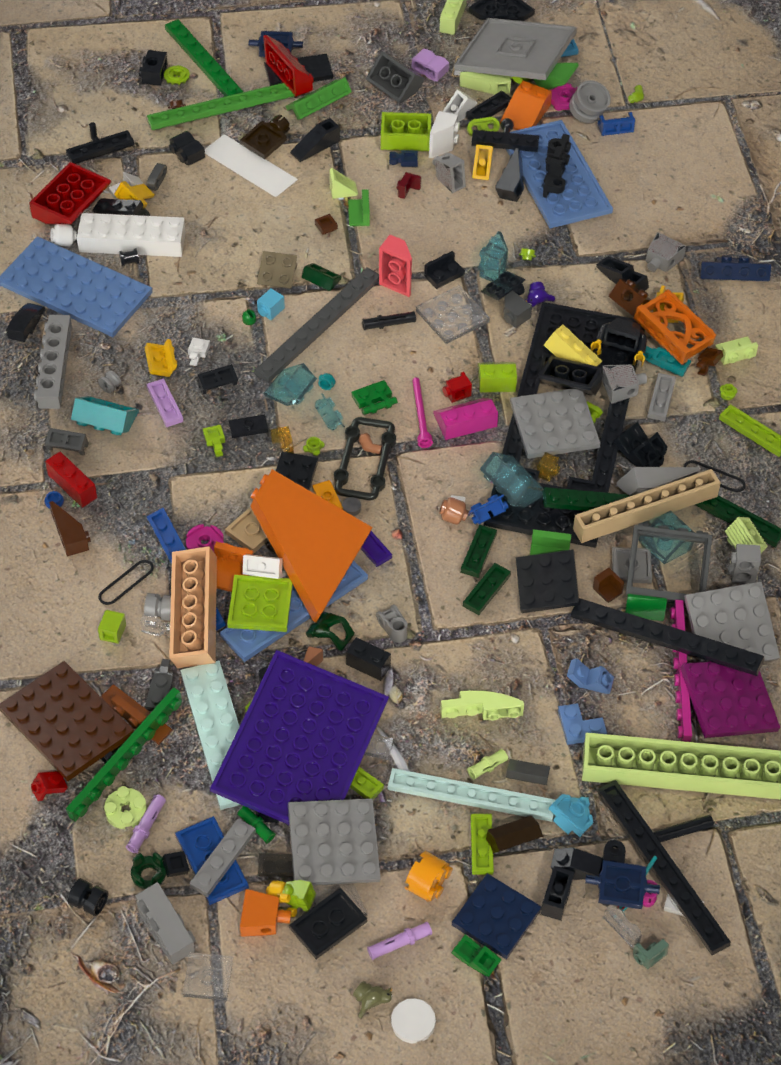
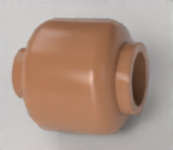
M450 497L447 500H443L439 514H441L442 520L458 525L461 520H466L469 510H466L465 502Z

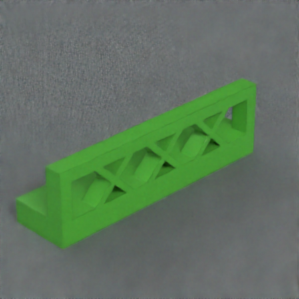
M346 77L326 84L285 107L287 110L293 109L297 120H300L352 93Z

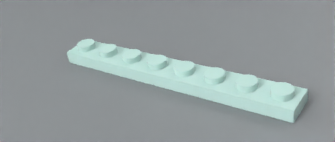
M392 768L388 783V790L524 817L532 815L535 819L549 822L553 820L554 814L548 808L556 801L555 799Z

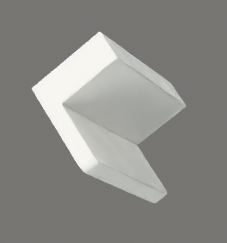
M250 554L243 555V575L280 579L287 576V573L282 571L283 558Z

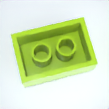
M382 112L381 150L429 151L431 114Z

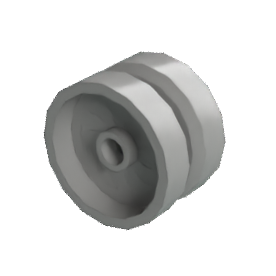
M593 80L581 83L570 99V112L577 120L588 124L598 121L600 119L599 115H603L610 104L611 97L609 91L604 85Z

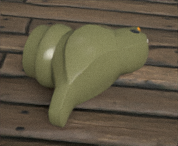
M363 981L353 993V996L357 998L356 1000L361 1002V1010L358 1017L362 1019L367 1010L390 1002L392 1000V988L372 987L370 983L367 984Z

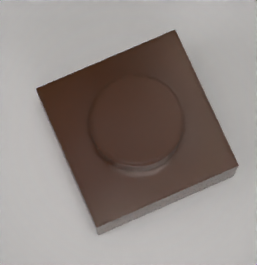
M330 214L315 219V225L322 235L338 229V224Z

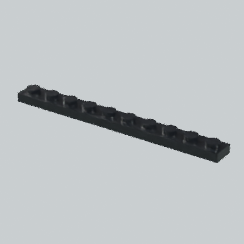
M579 598L580 605L574 606L571 612L572 618L755 676L758 675L764 662L763 655Z
M615 780L599 788V796L646 863L649 864L653 856H657V860L651 867V870L711 956L730 947L731 941L618 782Z

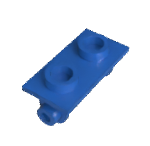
M497 494L487 499L488 502L483 505L481 503L473 505L468 513V516L473 514L474 517L471 518L473 523L481 524L491 519L489 511L492 512L494 517L506 512V509L509 507L506 501L502 502L504 494L499 497Z

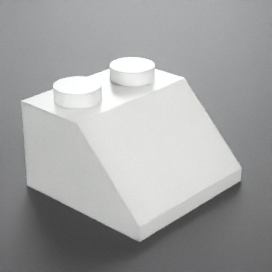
M442 111L438 112L430 131L429 158L453 151L455 144H458L459 135L457 132L460 128L458 115Z

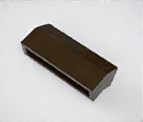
M531 815L489 829L486 840L494 854L541 838L543 834L539 823Z

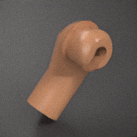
M364 433L359 436V443L364 451L381 454L382 445L373 444L369 434Z

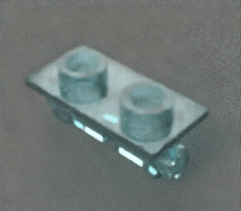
M321 393L323 399L315 402V408L320 416L323 417L322 419L327 428L335 430L339 424L344 428L345 426L341 421L344 419L339 410L335 411L333 408L336 406L330 397L326 398Z

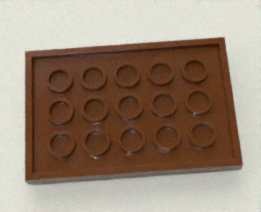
M65 661L0 703V711L67 781H70L103 758L107 753L119 747L134 732V729Z

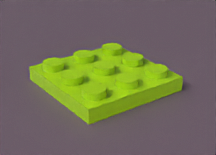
M234 575L227 627L287 632L293 589L291 580L289 578L275 579Z

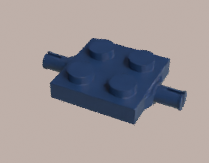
M261 31V36L258 40L249 39V46H258L259 57H265L264 35L281 42L289 49L290 53L293 47L303 48V41L293 40V32Z
M603 860L602 871L599 876L586 874L585 884L598 885V903L642 909L643 898L646 892L655 894L660 892V885L647 884L646 866Z

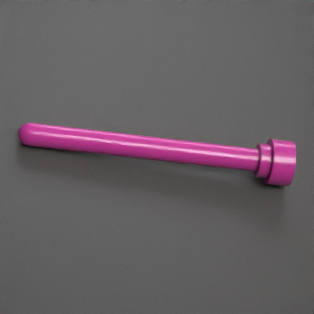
M415 377L412 381L420 428L417 440L419 447L428 448L432 446L433 440L432 435L427 432L420 380Z

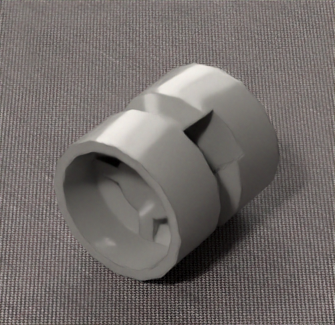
M147 593L144 617L147 619H157L160 617L161 620L170 621L171 595L160 597L159 594Z

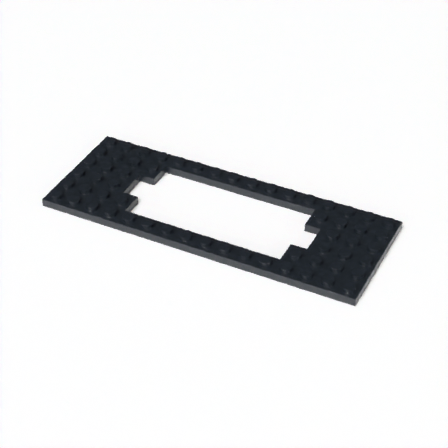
M542 302L517 397L538 393L541 382L539 374L544 368L545 362L551 356L556 357L544 344L562 324L591 350V343L597 341V334L603 324L610 323L615 318L630 319L633 322H638L633 318ZM641 326L640 330L645 333V329ZM601 343L602 352L597 356L602 362L598 367L603 368L605 365H632L636 373L638 360H636L635 365H633V360L638 352L635 353ZM594 349L593 353L597 355L598 349ZM630 398L612 404L611 402L609 403L592 481L569 476L567 488L538 483L539 470L519 467L524 446L514 414H512L491 496L497 494L498 497L504 494L502 502L506 501L509 508L506 509V512L495 517L489 511L491 519L485 521L484 526L528 535L533 534V529L571 534L570 543L596 548L598 538L581 543L573 530L575 515L586 511L544 507L542 491L545 487L609 493L619 449L613 440L623 431Z

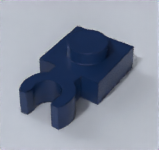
M401 150V153L391 151L389 154V164L396 165L401 163V167H418V150Z

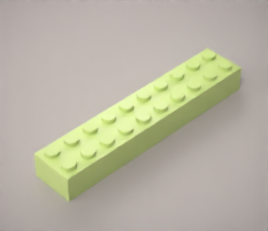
M586 733L583 748L582 781L611 783L616 780L620 785L781 800V751Z

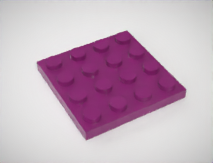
M714 662L686 663L680 667L704 738L778 732L781 728L760 671L755 676Z

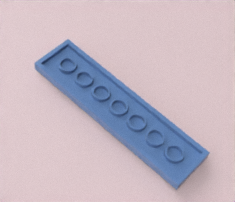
M355 561L352 562L326 607L368 580V574ZM293 585L287 632L227 627L220 632V637L246 662L311 617Z

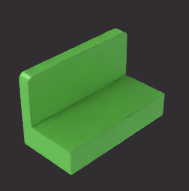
M369 189L362 190V199L348 200L349 226H370Z
M533 529L530 555L569 550L571 534Z

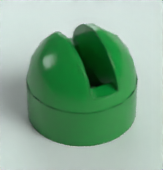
M249 309L243 312V323L253 325L256 322V314L253 310Z

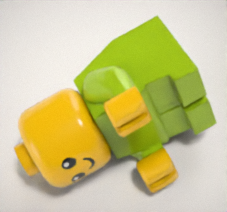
M273 880L266 888V894L277 896L280 898V903L292 906L287 908V910L292 911L291 917H296L298 908H302L306 912L309 911L316 896L312 883L304 880L289 882Z

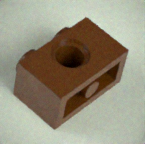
M620 279L609 294V297L634 317L637 307L648 303L651 299L648 298L649 294L647 292L637 289L635 287L636 283L632 280Z

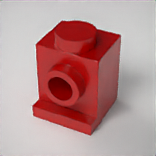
M461 372L459 377L446 381V386L442 390L445 397H448L453 403L471 396L472 383L466 374Z

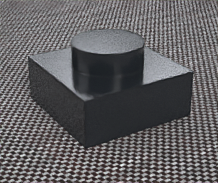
M184 851L163 855V864L167 877L188 874L190 870Z

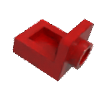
M58 771L38 773L31 784L32 792L35 794L37 801H43L46 794L64 793L68 788L63 776Z

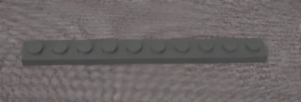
M368 267L364 269L255 369V375L268 383L272 381L379 282V274Z

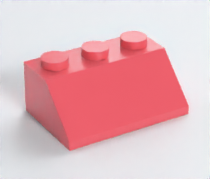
M389 235L379 247V285L410 297L412 276L411 254L405 240Z

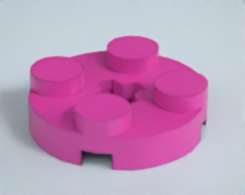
M566 83L550 90L552 91L551 104L554 106V109L557 111L570 110V99L578 87L575 89L571 87L572 84Z
M204 524L197 525L190 529L186 535L187 550L210 546L214 552L216 541L224 543L223 533L213 525H210V527H204ZM201 540H209V542L207 544H202Z

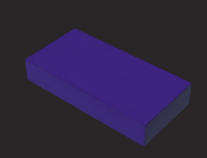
M371 531L361 550L378 567L392 559V553Z

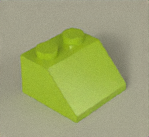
M514 362L478 363L480 393L516 392L517 371Z

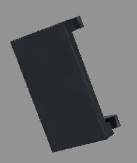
M232 364L200 373L197 376V384L202 390V395L206 394V390L230 383L235 386L238 381Z

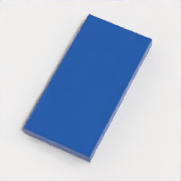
M214 816L175 833L194 875L197 874L224 838ZM236 860L208 898L206 897L209 905L249 888V884Z

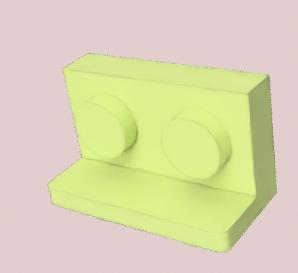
M747 336L716 344L715 349L723 351L721 362L725 365L755 357L758 344L757 342L752 343Z

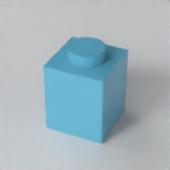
M270 288L257 300L258 313L272 320L285 309L284 296Z

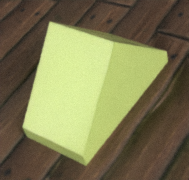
M330 169L332 199L358 195L356 182L337 170Z

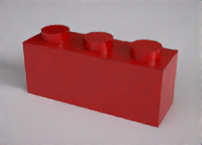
M61 451L45 461L48 476L82 508L97 499L95 484Z

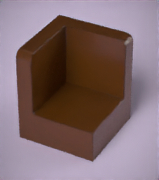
M608 567L594 577L593 589L609 603L623 594L624 581Z

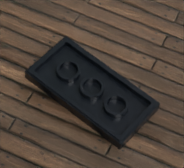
M327 54L297 58L298 62L313 76L314 82L333 79V72ZM264 62L269 85L283 83L267 63Z

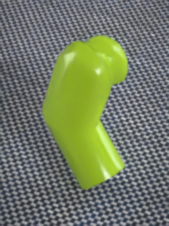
M641 85L635 86V92L628 96L630 103L633 104L643 100L644 93Z

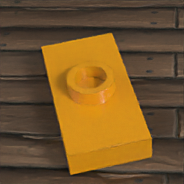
M330 480L312 485L314 494L343 510Z

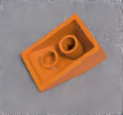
M523 80L515 90L500 124L502 120L509 118L514 122V130L536 126L551 106L552 91Z

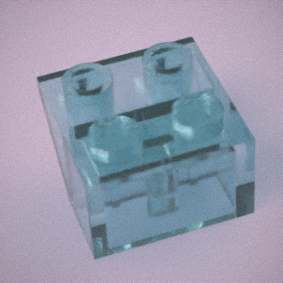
M500 231L490 238L487 246L483 247L479 254L481 257L479 264L480 277L490 282L498 279L507 269L508 248Z

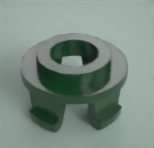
M154 852L152 856H143L139 853L133 858L131 878L136 886L147 889L157 882L159 885L163 883L166 871L163 858L158 853ZM152 868L157 873L152 877V880H144L141 877L143 870Z

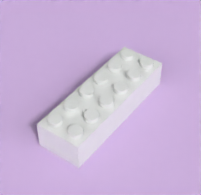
M81 213L77 234L79 252L119 254V251L127 252L137 248L138 255L182 257L186 234L185 219L182 217Z

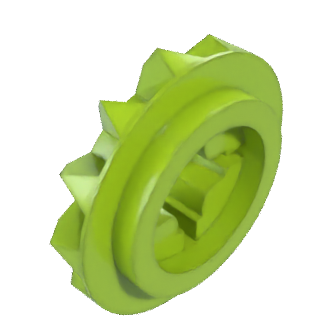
M179 65L171 66L164 72V79H166L167 83H172V85L185 84L190 76L189 70Z

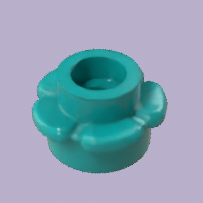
M328 373L321 374L318 378V384L324 390H330L336 383L334 377Z

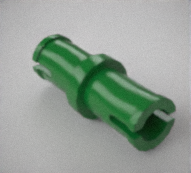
M245 806L238 811L237 815L244 822L256 828V834L266 844L274 839L276 834L264 823V819L257 817Z

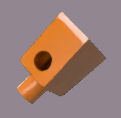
M246 889L240 923L241 936L275 935L278 923H291L292 911L280 910V898L277 896Z

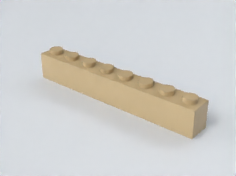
M710 469L577 514L574 518L573 530L580 542L584 543L718 497L721 482L713 470Z

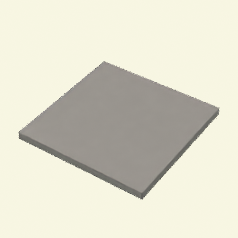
M487 18L454 64V70L546 80L577 33V27Z

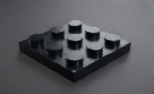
M574 549L516 557L521 613L580 605Z

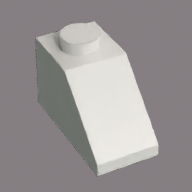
M456 90L443 112L458 115V122L467 118L466 112L474 108L478 102L468 94Z

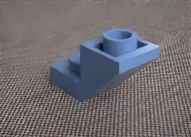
M577 658L570 662L567 677L578 687L604 694L611 692L614 676L603 666L589 669Z

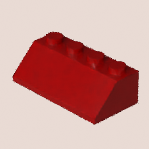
M264 35L265 62L295 96L313 91V76L306 71L305 67L298 62L297 58L281 42Z

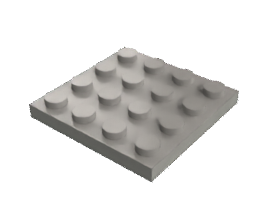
M567 389L510 398V404L527 459L600 448V441L583 391Z
M762 582L684 596L693 634L763 655L764 662L780 658ZM698 658V659H699V662H711V661H707V660Z
M373 799L288 802L294 880L310 881L312 885L380 882Z

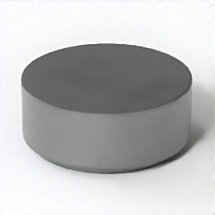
M349 497L343 501L342 507L345 512L352 516H356L361 512V502L359 499Z

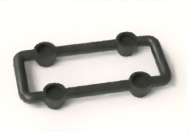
M357 417L352 421L351 426L346 428L345 438L347 442L340 468L334 472V490L338 495L363 500H375L379 492L385 488V478L383 476L390 449L396 444L395 426L393 423ZM359 424L388 429L381 437L383 450L377 473L370 480L372 493L342 489V486L348 482L349 478L347 467L353 444L359 440Z

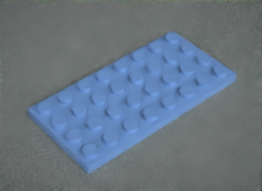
M562 120L510 132L539 136L538 152L519 150L522 158L524 183L549 229L613 212V207ZM563 134L570 135L569 142L571 143V148L568 153L570 159L568 165H564L565 170L562 176L565 180V190L559 194L549 192L547 198L543 197L544 178L546 173H548L546 171L548 142L553 138L561 139ZM506 149L509 156H511L515 151L511 149Z
M38 236L0 275V286L58 313L70 315L71 319L111 337H114L153 293L152 287Z

